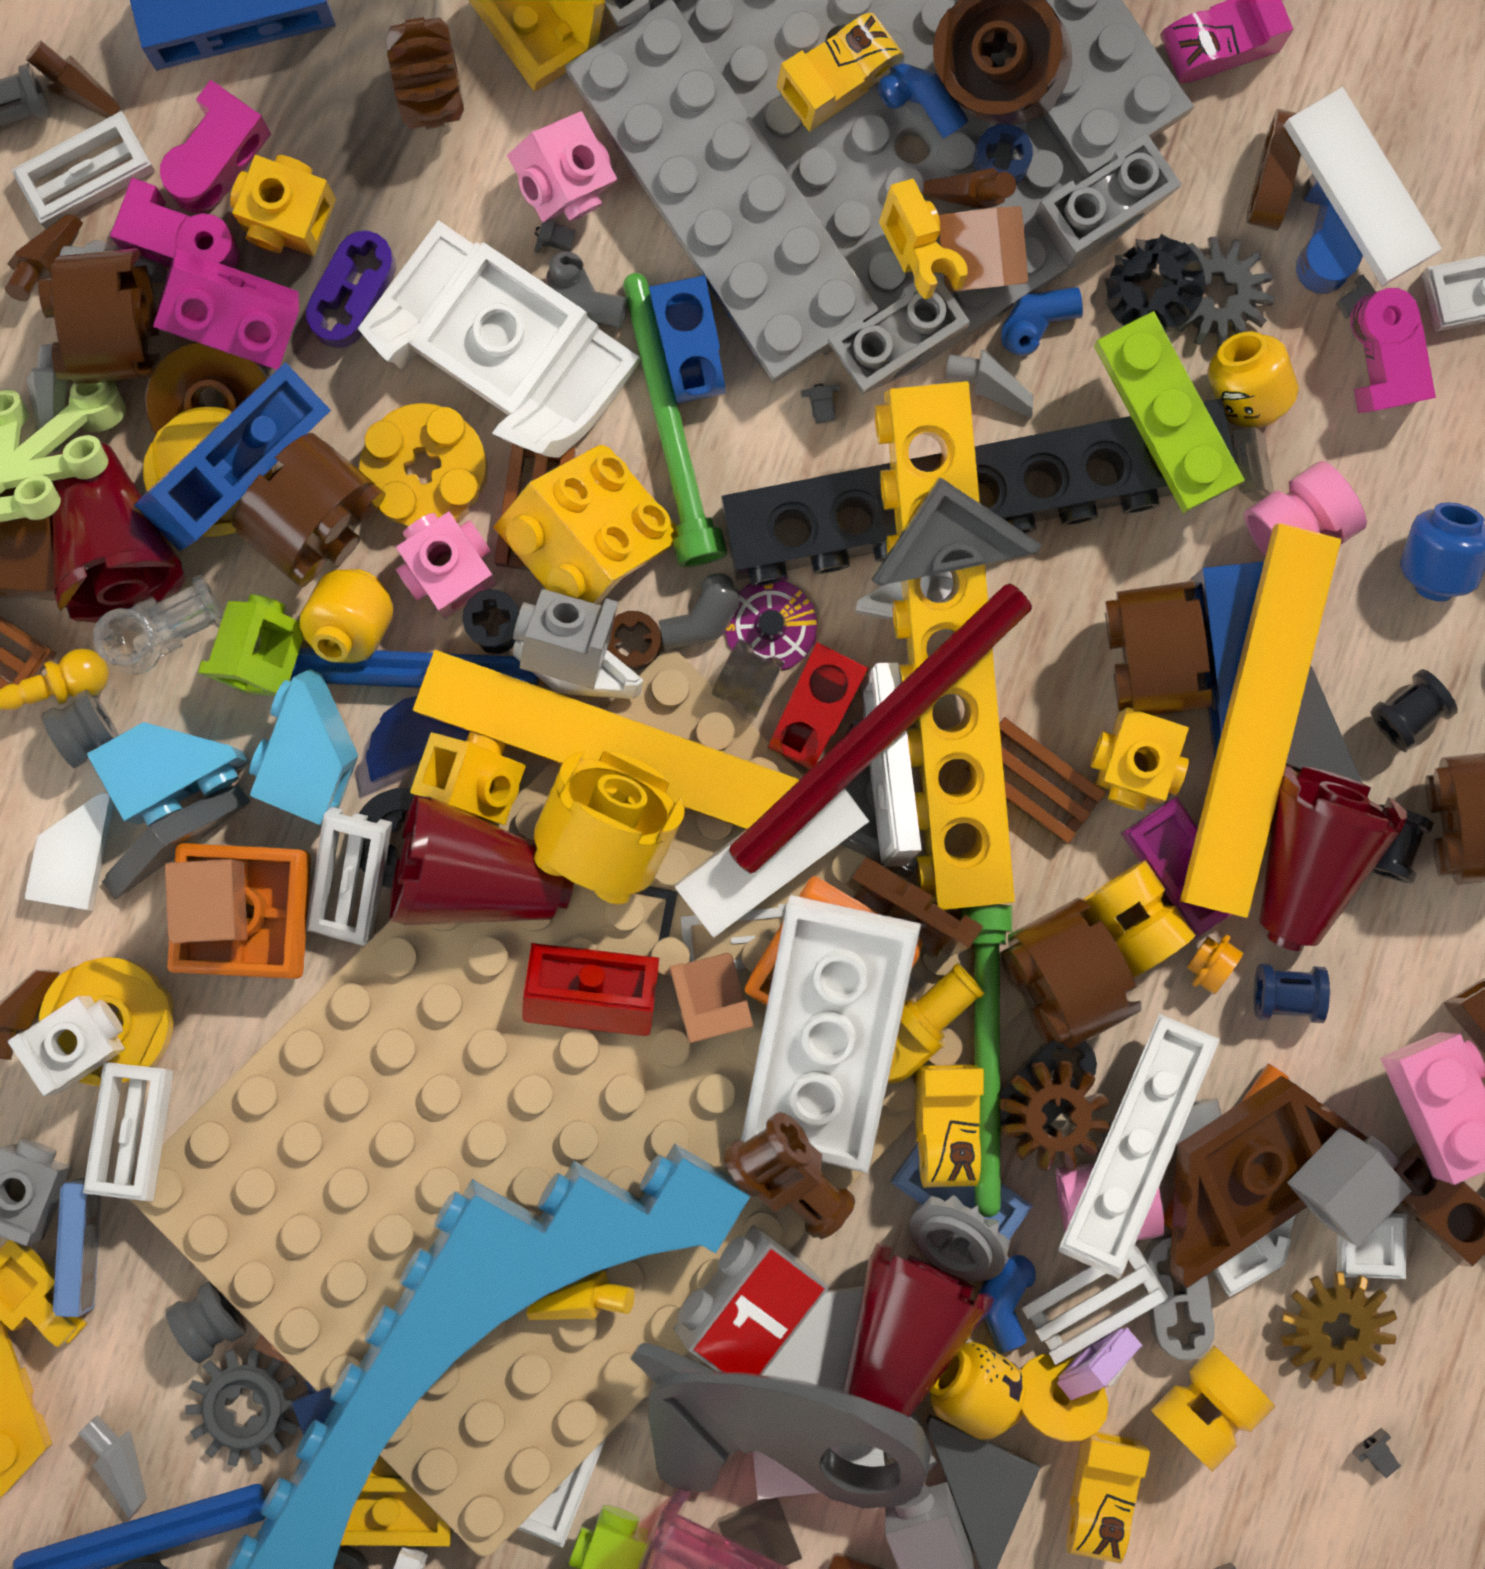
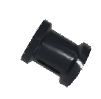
M487 589L477 592L468 600L463 609L462 621L466 633L474 643L481 646L487 653L502 654L511 651L514 648L515 641H517L513 639L520 610L510 595L500 590ZM498 608L502 616L510 619V622L501 624L499 626V635L491 637L484 626L478 624L489 619L490 609Z
M1421 669L1412 675L1413 683L1387 704L1380 701L1370 711L1379 730L1396 748L1403 752L1411 749L1415 744V737L1440 718L1448 720L1458 713L1456 702L1450 692L1436 676L1425 669Z
M1406 810L1407 819L1402 831L1373 869L1372 873L1412 884L1417 876L1412 867L1423 834L1432 831L1434 822L1427 817Z

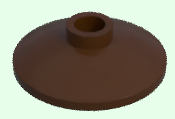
M196 341L181 345L169 352L158 363L152 372V376H150L145 396L149 423L156 435L163 426L179 413L193 408L208 407L202 400V392L206 389H216L221 392L225 403L220 408L232 412L268 377L260 365L251 360Z

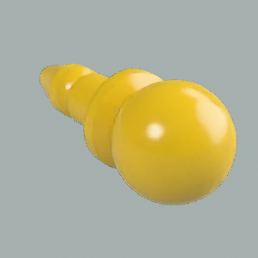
M84 648L72 650L63 656L59 664L52 661L45 662L47 670L45 676L36 675L21 680L17 685L12 683L1 688L0 710H15L21 708L25 703L31 705L46 700L50 695H55L59 705L66 703L69 696L75 698L77 693L86 689L91 695L97 696L106 687L109 679L107 663L100 654L93 650Z

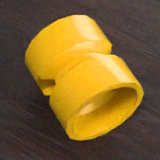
M1146 860L1132 866L1086 896L1083 900L1090 908L1081 912L1089 926L1100 920L1103 922L1119 947L1133 978L1159 964L1188 944L1196 936L1177 906H1164L1161 898L1165 888ZM1140 902L1148 914L1124 929L1117 916Z
M1215 1345L1189 1370L1191 1383L1188 1387L1175 1385L1151 1409V1412L1211 1472L1237 1447L1235 1434L1239 1430L1252 1432L1276 1407L1262 1390ZM1207 1399L1222 1413L1209 1425L1196 1414Z

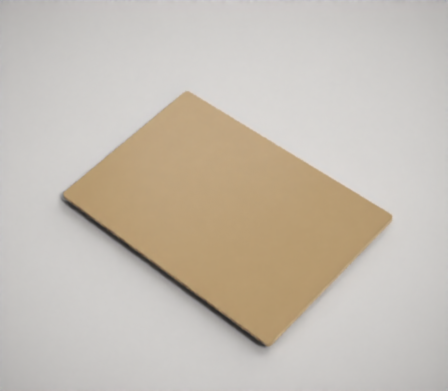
M675 650L662 652L639 675L644 680L639 696L635 699L616 698L604 709L799 780L803 777L784 756L768 749L770 742ZM552 761L518 794L511 807L506 825L495 822L490 823L535 843L534 829L562 764ZM684 808L683 820L650 886L677 891L674 883L744 832L745 829ZM839 844L752 910L779 908V904H787L790 895L799 897L806 883L813 876L824 880L853 898L856 892L845 885V883L866 856ZM890 870L891 872H893V873H894L895 875H897L898 877H900V878H902L903 880H905V881L911 883L906 877H904V876H902V875H900V874H898V873H896V872ZM574 883L568 908H557L552 920L403 925L391 922L390 920L162 1145L154 1201L130 1200L317 1391L327 1387L333 1390L344 1368L350 1362L359 1366L369 1350L371 1344L365 1342V1337L380 1309L384 1305L393 1309L406 1287L400 1284V1279L414 1253L419 1248L428 1252L441 1230L436 1228L434 1224L445 1201L453 1191L463 1195L472 1179L540 1217L543 1210L538 1208V1202L547 1184L556 1173L565 1176L574 1161L640 1199L645 1193L640 1190V1184L649 1165L658 1155L666 1158L674 1143L730 1175L724 1161V1151L728 1145L742 1139L767 1010L766 1005L745 992V986L752 971L783 923L784 917L736 921L714 938L700 920L701 925H691L694 961L724 953H730L734 960L742 959L745 969L736 970L743 997L748 1003L753 1022L752 1027L689 1043L669 970L670 966L681 963L686 964L690 960L688 947L682 938L681 917L693 916L695 913L679 892H677L669 937L660 941L659 935L666 899L633 893L627 903L611 904L602 900L595 891ZM733 937H756L748 943H731ZM531 943L659 957L651 1034L649 1036H637L524 1022L522 1019L523 994ZM971 945L969 949L951 957L941 951L939 956L934 958L920 950L919 958L911 969L905 1000L913 999L915 1002L919 1000L929 989L947 975L956 963L961 965L974 979V946ZM1000 972L1001 1033L1024 1009L1026 1000L1023 993ZM974 1002L943 1030L945 1038L942 1041L945 1046L924 1065H961L972 1063L974 1060ZM915 1073L899 1083L887 1084L870 1166L915 1121ZM821 1164V1174L836 1188L848 1190L864 1173L830 1164ZM136 1171L132 1174V1186H134ZM750 1196L716 1254L699 1245L646 1255L603 1269L610 1281L609 1284L634 1289L635 1299L629 1314L601 1309L595 1320H529L526 1315L528 1307L524 1308L495 1327L461 1355L416 1402L387 1442L380 1456L476 1554L480 1556L493 1554L650 1393L653 1381L630 1359L635 1349L645 1342L661 1346L683 1357L690 1352L673 1330L674 1326L678 1323L680 1308L695 1290L704 1289L718 1271L719 1259L729 1243L739 1236L744 1237L751 1226L755 1225L785 1249L789 1250L806 1233L805 1221L788 1205L774 1212L759 1197Z

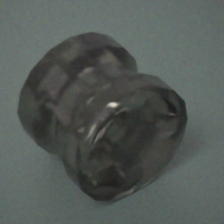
M739 639L728 657L711 695L722 701L732 698L742 703L745 713L757 718L784 667L785 661L775 656L765 659L754 653L750 643Z

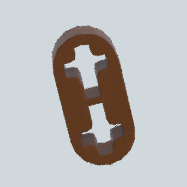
M1278 108L1273 115L1264 142L1248 206L1247 224L1278 231L1283 222L1301 158V153L1285 129L1284 124L1288 118L1297 113Z

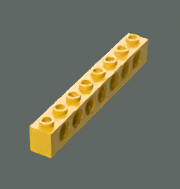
M969 381L889 389L884 392L885 404L875 405L874 407L878 444L889 445L891 470H882L880 473L882 502L884 510H895L897 535H889L886 538L887 555L937 478L941 477L980 503ZM917 435H929L940 445L941 460L938 466L930 472L917 469L909 459V446ZM985 564L950 571L953 578L952 590L945 599L938 602H932L924 596L921 590V577L901 581L903 600H893L892 602L896 639L906 638L909 664L899 665L901 683L928 658L927 643L935 632L949 629L954 633L988 601ZM991 648L942 695L956 694L964 703V716L957 726L950 729L938 728L932 716L934 703L914 722L915 728L907 729L911 767H918L920 792H914L919 831L924 830L926 855L916 856L918 887L931 894L935 898L933 903L943 910L1015 902L993 648ZM952 759L966 760L970 768V779L967 785L957 792L943 791L938 781V775L942 766ZM959 823L973 825L976 832V840L973 847L962 855L947 853L944 839L948 830Z

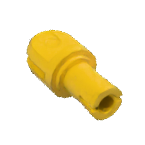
M958 963L916 1002L913 999L905 1000L887 1084L899 1083L909 1078L933 1055H936L945 1046L942 1041L945 1038L943 1030L978 997L981 998L985 992Z

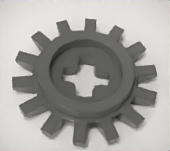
M1216 236L1208 238L1209 254L1204 255L1193 243L1188 244L1203 265L1205 288L1211 284L1213 275L1222 276L1223 284L1234 286L1236 293L1225 300L1224 308H1215L1213 298L1203 297L1193 316L1175 330L1180 334L1190 324L1198 328L1193 343L1200 346L1203 345L1208 332L1216 333L1217 349H1219L1223 342L1227 340L1229 331L1234 330L1236 334L1247 332L1245 326L1247 320L1262 328L1267 320L1255 306L1256 304L1272 306L1274 297L1257 291V286L1272 282L1271 272L1252 275L1250 271L1261 259V256L1255 252L1243 262L1239 261L1237 256L1241 241L1236 239L1232 240L1227 255L1221 254ZM1162 280L1161 287H1167V285L1174 284L1172 282Z
M251 1348L247 1365H240L234 1349L224 1352L228 1365L227 1369L222 1370L210 1360L202 1366L213 1378L209 1384L192 1380L189 1389L203 1395L202 1403L185 1405V1415L202 1414L204 1423L192 1429L190 1433L194 1440L208 1432L214 1440L205 1453L211 1458L215 1456L223 1445L230 1448L227 1465L237 1467L242 1450H249L253 1466L263 1463L262 1445L267 1443L277 1455L285 1449L277 1436L279 1429L293 1435L297 1433L299 1426L284 1417L285 1411L294 1410L291 1402L295 1399H285L283 1391L293 1387L298 1381L294 1375L280 1382L276 1381L273 1376L282 1364V1361L273 1358L268 1367L263 1370L258 1367L259 1351ZM243 1388L253 1390V1401L263 1404L262 1414L250 1416L247 1425L237 1423V1412L227 1409L228 1398H238Z

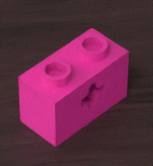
M176 248L157 304L153 327L278 369L299 313V291Z

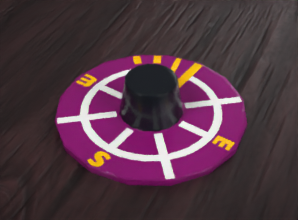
M782 581L764 586H751L750 583L739 591V608L726 628L725 634L728 646L741 662L755 670L776 672L793 667L807 656L816 640L818 621L812 602L801 589L787 581Z

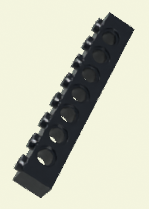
M1222 398L1203 402L1235 461ZM1131 416L975 446L978 483L986 485L994 496V505L989 510L1025 534L1037 529L1035 524L1037 521L1059 517L1061 526L1077 525L1097 519L1098 509L1121 505L1123 514L1138 513L1160 506V497L1173 495L1161 472L1157 471L1150 463L1149 449ZM938 453L912 458L910 461L917 469L930 472L938 466L942 454ZM1092 459H1104L1111 463L1116 471V483L1110 486H1102L1093 482L1087 473V462ZM890 463L722 495L721 508L736 580L750 578L751 586L770 585L787 580V570L812 566L813 574L831 573L850 567L849 558L873 553L875 562H883L887 556V536L897 535L895 510H884L881 495L880 473L882 470H891ZM1035 470L1047 473L1055 483V494L1048 498H1039L1032 495L1025 487L1024 475ZM850 506L862 508L870 516L872 526L862 534L853 535L846 533L838 525L837 514L842 509ZM789 518L802 521L809 529V539L797 547L783 545L774 534V529L779 522Z

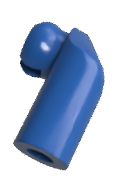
M902 63L891 67L890 74L884 76L878 82L877 91L889 108L902 107L908 100L921 105L942 138L956 132L969 121L958 102L948 93L939 75Z
M1079 287L1030 293L1021 297L1002 325L1001 340L1007 351L1018 356L1030 355L1038 349L1039 341L1051 322L1082 318L1083 304Z
M1015 1254L1011 1256L1002 1272L993 1279L985 1280L978 1294L988 1293L995 1299L984 1321L997 1353L1011 1351L1027 1342L1015 1313V1308L1025 1289L1033 1286L1036 1280V1270L1033 1263L1023 1255Z

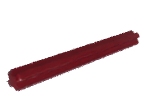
M1006 584L731 844L729 853L734 861L747 873H756L1031 611L1032 604L1023 592L1013 584Z

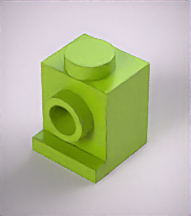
M250 594L247 602L228 601L209 661H201L197 673L246 694L275 696L283 681H290L304 637L299 627L300 621L284 615L285 604L266 596Z
M603 1505L594 1530L581 1527L568 1565L578 1569H638L647 1543L648 1529L637 1526L640 1519L631 1512L618 1507Z

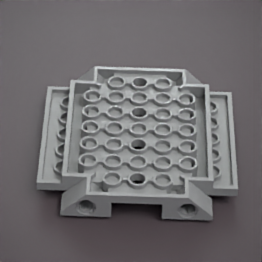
M605 0V8L618 27L627 26L566 64V72L700 275H705L708 287L772 383H776L820 353H823L825 356L834 350L864 394L911 374L1014 307L1021 297L1037 292L1121 237L1182 185L1151 139L1189 115L1194 105L1122 0H1046L1064 24L1069 35L1072 47L1071 72L1065 89L1051 111L1028 122L1014 125L1021 128L1028 135L1033 145V157L1026 176L1016 185L1014 194L1005 198L1004 203L995 206H1022L1028 282L1026 284L950 292L944 283V274L933 273L937 280V286L933 297L929 299H924L918 293L914 284L913 271L904 273L879 224L890 185L914 178L924 200L933 203L938 215L979 210V208L931 198L923 193V186L925 180L975 171L973 157L979 139L988 128L995 126V124L976 118L960 105L969 121L956 132L942 138L921 105L908 100L902 107L889 108L877 91V82L869 88V92L809 132L778 91L776 85L781 63L801 50L806 54L836 35L854 19L869 12L875 14L904 53V57L899 64L906 63L938 74L933 58V43L940 19L949 7L952 8L959 0ZM1004 42L1002 52L992 53L991 59L999 67H1003L1007 58L1015 56L1016 50L1009 42ZM906 135L918 136L928 145L929 156L917 164L906 163L897 156L894 148L895 143ZM998 143L995 153H986L988 160L993 157L996 158L994 167L1001 170H1008L1011 160H1020L1018 153L1010 155L1012 146L1005 143ZM939 235V237L937 238L936 242L941 246L940 235Z

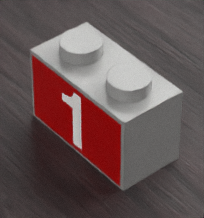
M752 1225L744 1237L739 1236L735 1238L725 1248L719 1259L718 1271L704 1289L695 1290L685 1300L678 1314V1323L673 1328L687 1350L717 1372L763 1375L829 1289L811 1267L755 1225Z

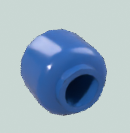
M1445 502L1439 503L1434 509H1428L1415 517L1400 560V568L1405 578L1415 585V590L1418 594L1429 600L1444 602L1452 597L1465 596L1479 587L1485 571V520L1477 510L1459 503Z

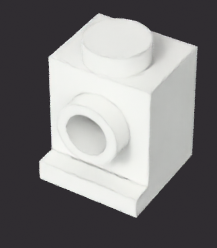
M91 996L75 997L25 1032L17 1034L7 1041L43 1096L62 1093L102 1066L104 1062H108L126 1050L117 1035L123 1032L117 1016L103 1000L95 1003ZM65 1030L72 1031L78 1041L75 1051L70 1055L65 1053L58 1042L60 1034Z

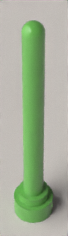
M632 273L625 278L623 289L625 297H627V305L681 524L676 526L678 537L672 541L678 566L694 567L708 564L727 555L721 528L714 527L712 518L705 517L649 295L648 282L642 274Z
M1002 904L961 908V920L966 915L983 926L971 945L974 946V980L985 992L981 998L978 997L974 1001V1065L984 1069L983 1095H980L979 1139L981 1171L978 1185L975 1186V1206L978 1205L979 1213L985 1218L994 1217L1001 1208L1000 1108L998 1106L1000 1101L999 952L1000 946L1006 945V933L1013 932L1012 906Z

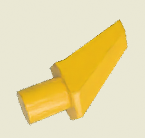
M599 1270L543 1296L529 1305L526 1315L529 1320H595L601 1309L629 1314L634 1304L635 1293L631 1287L609 1284L610 1281L605 1271Z

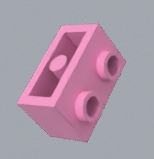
M1438 1032L1380 1057L1433 1178L1455 1185L1485 1172V1088L1481 1081L1485 1077V1063L1473 1042L1470 1040L1464 1042L1461 1034Z

